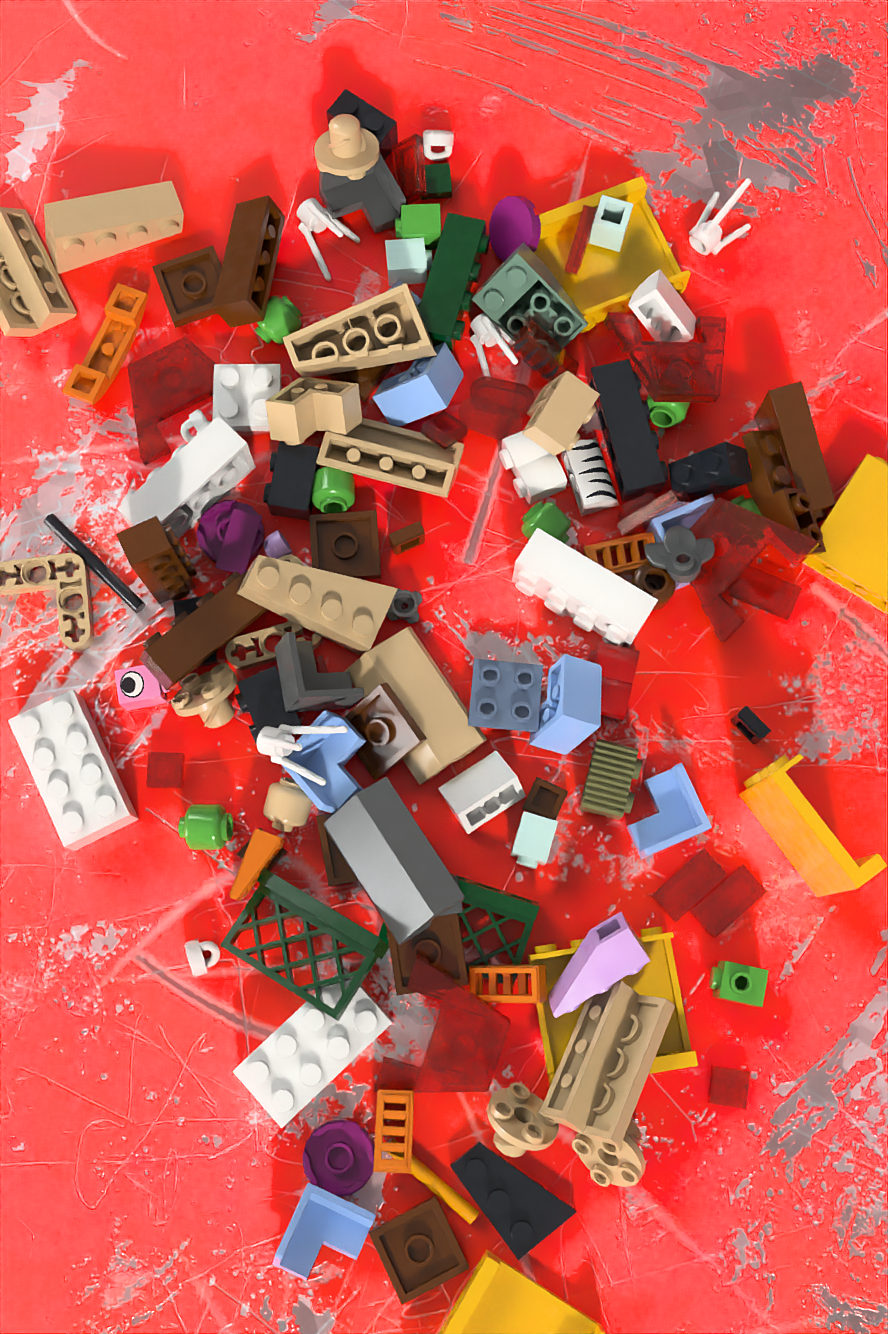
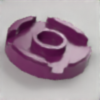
M507 196L498 202L492 212L489 223L490 242L495 254L502 261H505L523 242L533 252L537 249L541 234V222L539 215H535L533 210L536 207L532 201L524 196Z
M224 500L213 504L203 513L200 518L199 527H197V539L201 550L211 561L217 563L233 509L259 515L252 506L236 502V500ZM262 521L259 525L249 561L259 553L264 544L265 530Z
M342 1118L327 1121L317 1127L306 1141L302 1156L304 1173L311 1184L338 1197L352 1195L363 1188L373 1174L375 1144L368 1131L354 1121Z

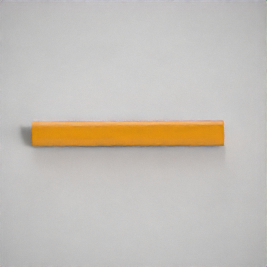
M393 1138L390 1143H399V1142ZM387 1152L394 1159L404 1160V1153ZM412 1154L411 1174L471 1224L478 1216L479 1211Z

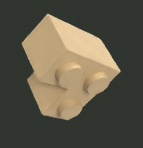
M568 370L541 389L527 412L531 419L522 434L553 456L565 450L570 451L580 438V434L577 433L582 423L586 424L594 415L597 409L594 403L600 394Z
M299 377L265 401L271 440L285 441L287 445H299L316 431H328L347 435L362 422L358 383Z

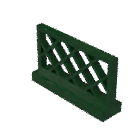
M264 868L256 880L260 883L259 887L220 946L339 1021L378 958L382 960L389 946L378 936ZM266 896L274 901L276 915L258 920L257 908ZM282 907L289 910V912L282 913ZM294 917L302 918L305 933L286 937L284 920ZM277 922L280 940L262 944L260 927ZM310 924L318 929L311 931ZM253 929L255 947L240 950L234 946L241 932ZM325 934L331 936L334 951L315 956L312 938ZM306 940L309 958L291 962L288 945ZM339 942L347 947L340 949ZM282 947L284 965L268 968L265 963L264 951ZM357 952L365 957L357 971L344 973L341 956ZM257 953L258 961L249 955ZM335 958L338 976L320 981L317 962ZM311 965L314 983L300 987L295 985L292 969ZM286 971L287 979L282 977L278 973ZM351 980V982L347 986L346 981ZM340 983L342 996L333 1009L324 1003L321 988ZM315 990L316 998L309 994L308 991Z
M457 875L459 888L465 896L461 902L470 904V906L463 909L462 913H458L469 932V935L463 937L462 940L464 943L472 939L481 956L470 963L466 962L467 972L469 973V965H477L481 962H484L485 965H490L488 959L505 950L512 964H521L532 926L540 907L539 902ZM476 907L485 909L492 923L473 931L465 913ZM492 912L503 915L504 917L496 920ZM509 919L525 923L521 937L507 943L499 924ZM383 921L378 937L389 946L386 924ZM495 927L503 946L485 954L476 936ZM519 944L514 957L510 948ZM483 973V978L489 979V973ZM498 973V983L503 984V975ZM513 973V986L517 973Z

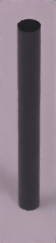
M53 513L44 519V524L75 554L79 555L85 564L135 613H139L144 609L146 604Z

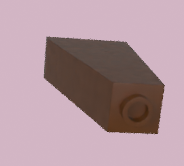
M799 381L769 390L754 419L759 431L774 430L775 436L780 443V451L786 469L791 476L792 487L806 489L807 495L812 502V510L816 522L818 523L826 519L828 512L836 503L803 385Z

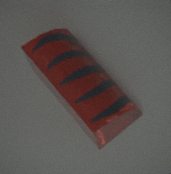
M532 319L508 343L510 349L547 383H550L567 370L574 376L577 374L579 362Z

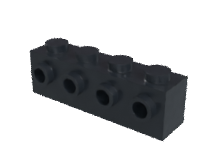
M629 359L590 368L587 383L589 387L600 394L594 406L597 407V417L622 502L661 493L666 480H668V470L666 463L660 461L658 457L659 440L656 431L650 430L649 427L650 410L647 401L641 400L639 393L641 381L638 371L632 370Z

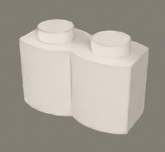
M520 431L502 439V450L499 451V457L506 470L511 468L516 476V479L513 480V485L520 498L525 497L529 504H533L565 490L567 478L557 457L522 434L523 431Z

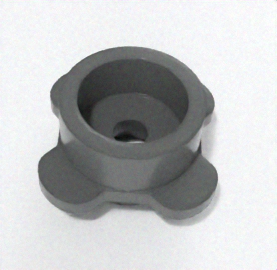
M398 588L386 613L387 618L391 621L400 619L406 620L409 624L417 623L419 620L418 607L423 601L422 595L417 591L411 592ZM405 603L408 605V607L406 609H402L401 605Z

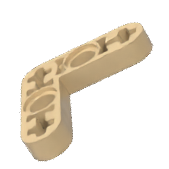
M64 553L0 562V578H2L3 572H6L10 577L21 576L23 584H21L17 578L7 579L6 585L0 584V595L8 596L56 589L61 641L73 651H83L92 645L94 641V623L89 569L79 555ZM70 563H74L79 569L75 570L73 576L70 577L66 572H54L52 565L55 564V567L62 571L69 569ZM43 566L47 571L45 578L37 583L30 581L29 574L34 567ZM72 594H80L83 597V604L77 610H68L66 608V600ZM67 618L77 619L79 629L85 632V635L79 637V642H75V640L69 637V635L75 633V623L71 619L67 620Z
M291 554L278 558L279 560L303 565L297 556ZM287 619L288 622L238 636L227 644L225 649L226 657L229 663L239 670H246L277 661L276 653L266 649V640L272 635L283 637L290 630L295 633V636L303 634L304 627ZM316 633L312 635L313 650L321 645L324 638ZM304 637L296 639V641H306ZM259 640V647L263 656L258 657V653L255 650L248 652L244 661H240L236 656L233 657L234 654L238 653L237 647L243 645L246 650L256 648L253 641Z

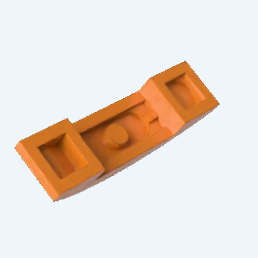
M117 283L104 308L106 318L82 365L75 364L62 390L64 395L94 405L105 394L120 371L134 342L146 308L147 293Z

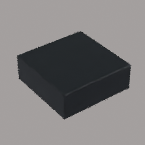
M747 706L743 707L731 719V723L752 744L758 743L771 731Z

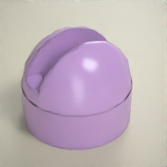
M279 530L271 533L264 541L263 547L268 557L278 559L283 555L292 553L289 543Z

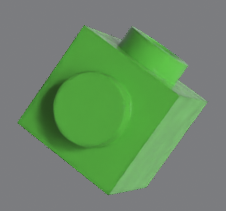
M440 203L401 205V218H395L396 238L411 239L424 237L425 250H437L442 233Z
M718 961V967L712 968L709 979V988L714 989L712 997L763 1007L769 970L729 961Z

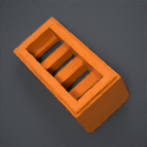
M653 532L642 533L584 546V553L587 558L597 564L596 553H602L605 568L617 576L634 574L641 565L649 563L647 558L640 560L638 547H645L646 544L655 543ZM630 548L632 562L627 563L624 549ZM610 551H616L618 565L616 566L612 564Z
M259 829L254 830L229 893L230 898L242 901L247 896L263 869L269 866L283 847L284 839Z
M469 965L470 1002H545L547 1000L546 965ZM483 973H489V994H483ZM498 973H503V994H498ZM513 973H518V994H513ZM528 973H531L532 994H528Z
M377 1091L373 1172L411 1174L414 1117L413 1091ZM385 1105H406V1111L385 1110ZM384 1120L406 1121L405 1127L384 1126ZM383 1136L405 1137V1143L383 1142ZM382 1152L404 1153V1160L382 1159Z

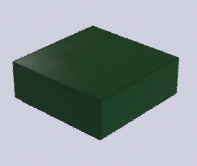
M449 163L418 165L421 200L452 198Z

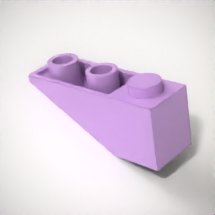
M621 911L589 930L548 994V1000L555 1018L576 1010L585 1000L595 994L606 992L613 983L627 975L639 972L645 964L650 962L642 942Z

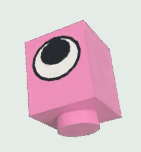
M145 665L114 671L119 705L126 711L167 703L166 693L171 692V688L166 691Z

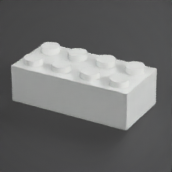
M217 416L212 422L204 423L197 431V436L187 445L179 446L173 452L172 459L162 468L157 467L148 475L146 482L137 491L133 490L126 494L121 501V505L117 508L129 527L157 516L163 527L170 524L174 534L179 539L200 520L208 508L218 503L256 468L247 442L220 416Z
M538 527L515 561L512 581L516 583L515 587L527 596H532L533 594L545 601L544 605L557 614L566 613L574 618L573 622L579 628L588 632L591 630L603 636L602 640L608 644L629 648L658 601L656 598Z
M72 689L8 720L65 848L76 851L139 820L85 700Z
M344 968L345 974L350 973L346 968ZM351 980L346 981L347 986L349 985ZM340 983L321 988L324 1003L333 1009L342 996ZM362 985L339 1021L306 1001L232 1072L275 1122L283 1128L394 1021Z

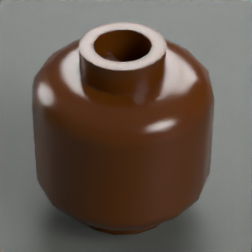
M650 563L641 565L634 572L630 581L632 585L658 600L652 611L663 608L670 601L676 587V581L671 578L666 569L654 567Z

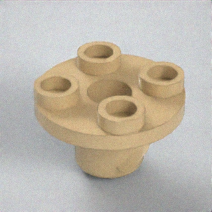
M349 114L337 115L330 121L329 131L322 134L315 143L314 154L317 168L322 172L347 176L352 180L361 179L365 176L366 171L378 161L380 154L379 142L370 131L360 128V122L355 116Z
M227 663L218 664L200 676L198 673H192L180 681L182 688L171 700L172 707L176 714L182 717L199 714L204 722V727H221L228 723L235 713V709L231 704L232 701L227 696L236 687L237 677Z
M511 1083L509 1088H502L496 1091L487 1105L489 1122L496 1131L493 1142L499 1151L510 1157L522 1156L526 1150L538 1151L548 1148L554 1142L559 1131L558 1122L539 1113L544 1101L530 1093L529 1089L521 1083Z
M630 1120L621 1146L595 1140L579 1132L572 1141L574 1151L578 1153L582 1162L590 1170L591 1178L598 1185L604 1187L609 1186V1184L622 1187L633 1186L639 1182L645 1172V1159L638 1147V1144L643 1143V1140L641 1139L640 1129L632 1120Z

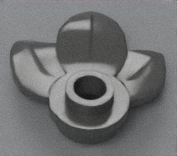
M675 525L666 531L664 542L646 544L644 552L652 566L666 569L671 578L676 582L688 583L697 577L701 571V564L713 557L715 546L711 538L696 540L689 528Z

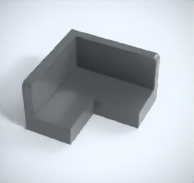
M379 154L376 164L366 171L363 178L358 180H352L347 176L334 175L328 172H319V195L332 219L362 209L376 234L395 227V218H401V205H406V198L381 154Z
M286 632L274 647L286 712L351 709L364 696L363 688H352L350 672L317 673L312 641H296L294 632Z

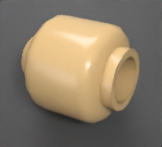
M281 777L280 782L272 783L269 786L263 814L266 818L273 821V828L292 832L293 827L306 824L312 801L294 779Z

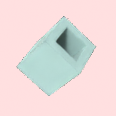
M602 195L593 221L589 243L620 252L633 204Z
M424 237L385 240L389 286L394 285L398 280L403 284L427 283V270H431L433 261L432 251L425 250Z
M523 812L510 856L517 857V864L537 869L538 864L545 865L547 863L558 821Z

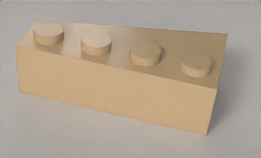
M172 180L44 204L46 244L57 274L181 233L183 229L184 212Z
M407 283L283 337L294 369L302 377L309 378L437 356L414 296Z
M258 555L251 563L237 594L361 655L371 649L398 588Z

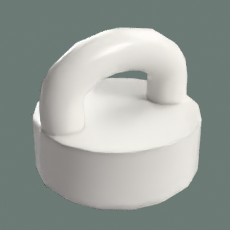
M424 130L422 144L425 156L433 161L447 159L452 153L454 133L447 130ZM431 146H445V150L441 153H435L431 151Z
M199 409L189 414L190 419L186 420L181 426V435L188 443L196 437L189 433V429L194 426L198 431L204 423L208 422L203 412Z
M198 938L185 942L184 947L192 975L198 977L207 974V968L214 966L220 958L218 945L212 941L199 943ZM210 950L211 957L204 959L202 952Z

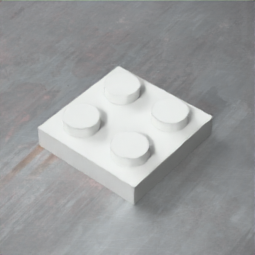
M214 364L212 421L217 416H220L234 431H269L265 401L281 391V365Z

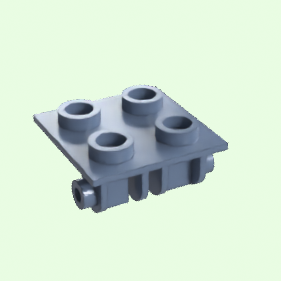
M474 659L468 726L538 732L543 665Z

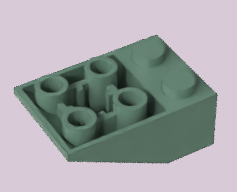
M524 242L478 288L472 298L516 344L529 338L521 347L526 354L540 348L531 357L536 364L550 358L546 362L547 364L588 325L584 316L549 268Z

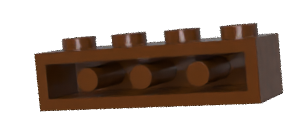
M269 195L237 203L213 303V309L231 328L264 321L286 218Z
M154 516L116 534L130 566L159 604L170 599L172 601L183 599L190 594V590L196 588L192 577L197 575V572L170 524L163 527L158 517Z
M238 571L231 574L222 583L224 588L216 595L212 591L208 592L196 603L199 608L190 615L186 611L182 612L169 624L172 629L163 636L160 632H157L143 643L142 646L145 649L139 660L166 691L268 611V609L237 594L247 571L241 575Z

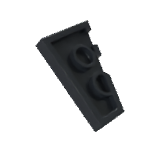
M480 1141L450 1164L452 1170L518 1260L577 1212L572 1206L556 1197L548 1189L532 1180Z

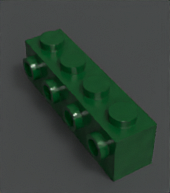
M447 213L419 306L420 314L434 347L445 342L449 350L453 352L456 340H462L465 329V321H462L465 311L470 312L474 292L470 291L473 282H479L482 271V263H479L481 254H487L490 244V235L486 234L485 220Z

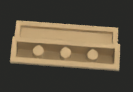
M0 207V328L4 336L33 337L74 318L77 312L26 209Z
M362 418V422L347 435L326 431L316 463L447 498L457 476L464 444Z
M411 626L406 627L365 652L344 671L350 672L351 682L355 688L364 689L362 699L368 696L379 684L387 682L427 739L403 759L419 785L428 782L446 766L464 758L487 740L479 727L468 726V710Z
M621 980L613 983L606 992L595 994L587 999L539 1113L592 1139L621 1146L675 1005L666 998L639 995Z

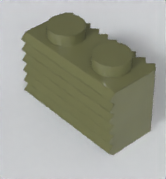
M602 739L596 740L579 810L615 820H620L624 812L630 814L635 793L629 792L632 779L638 780L643 761L637 758L639 749Z

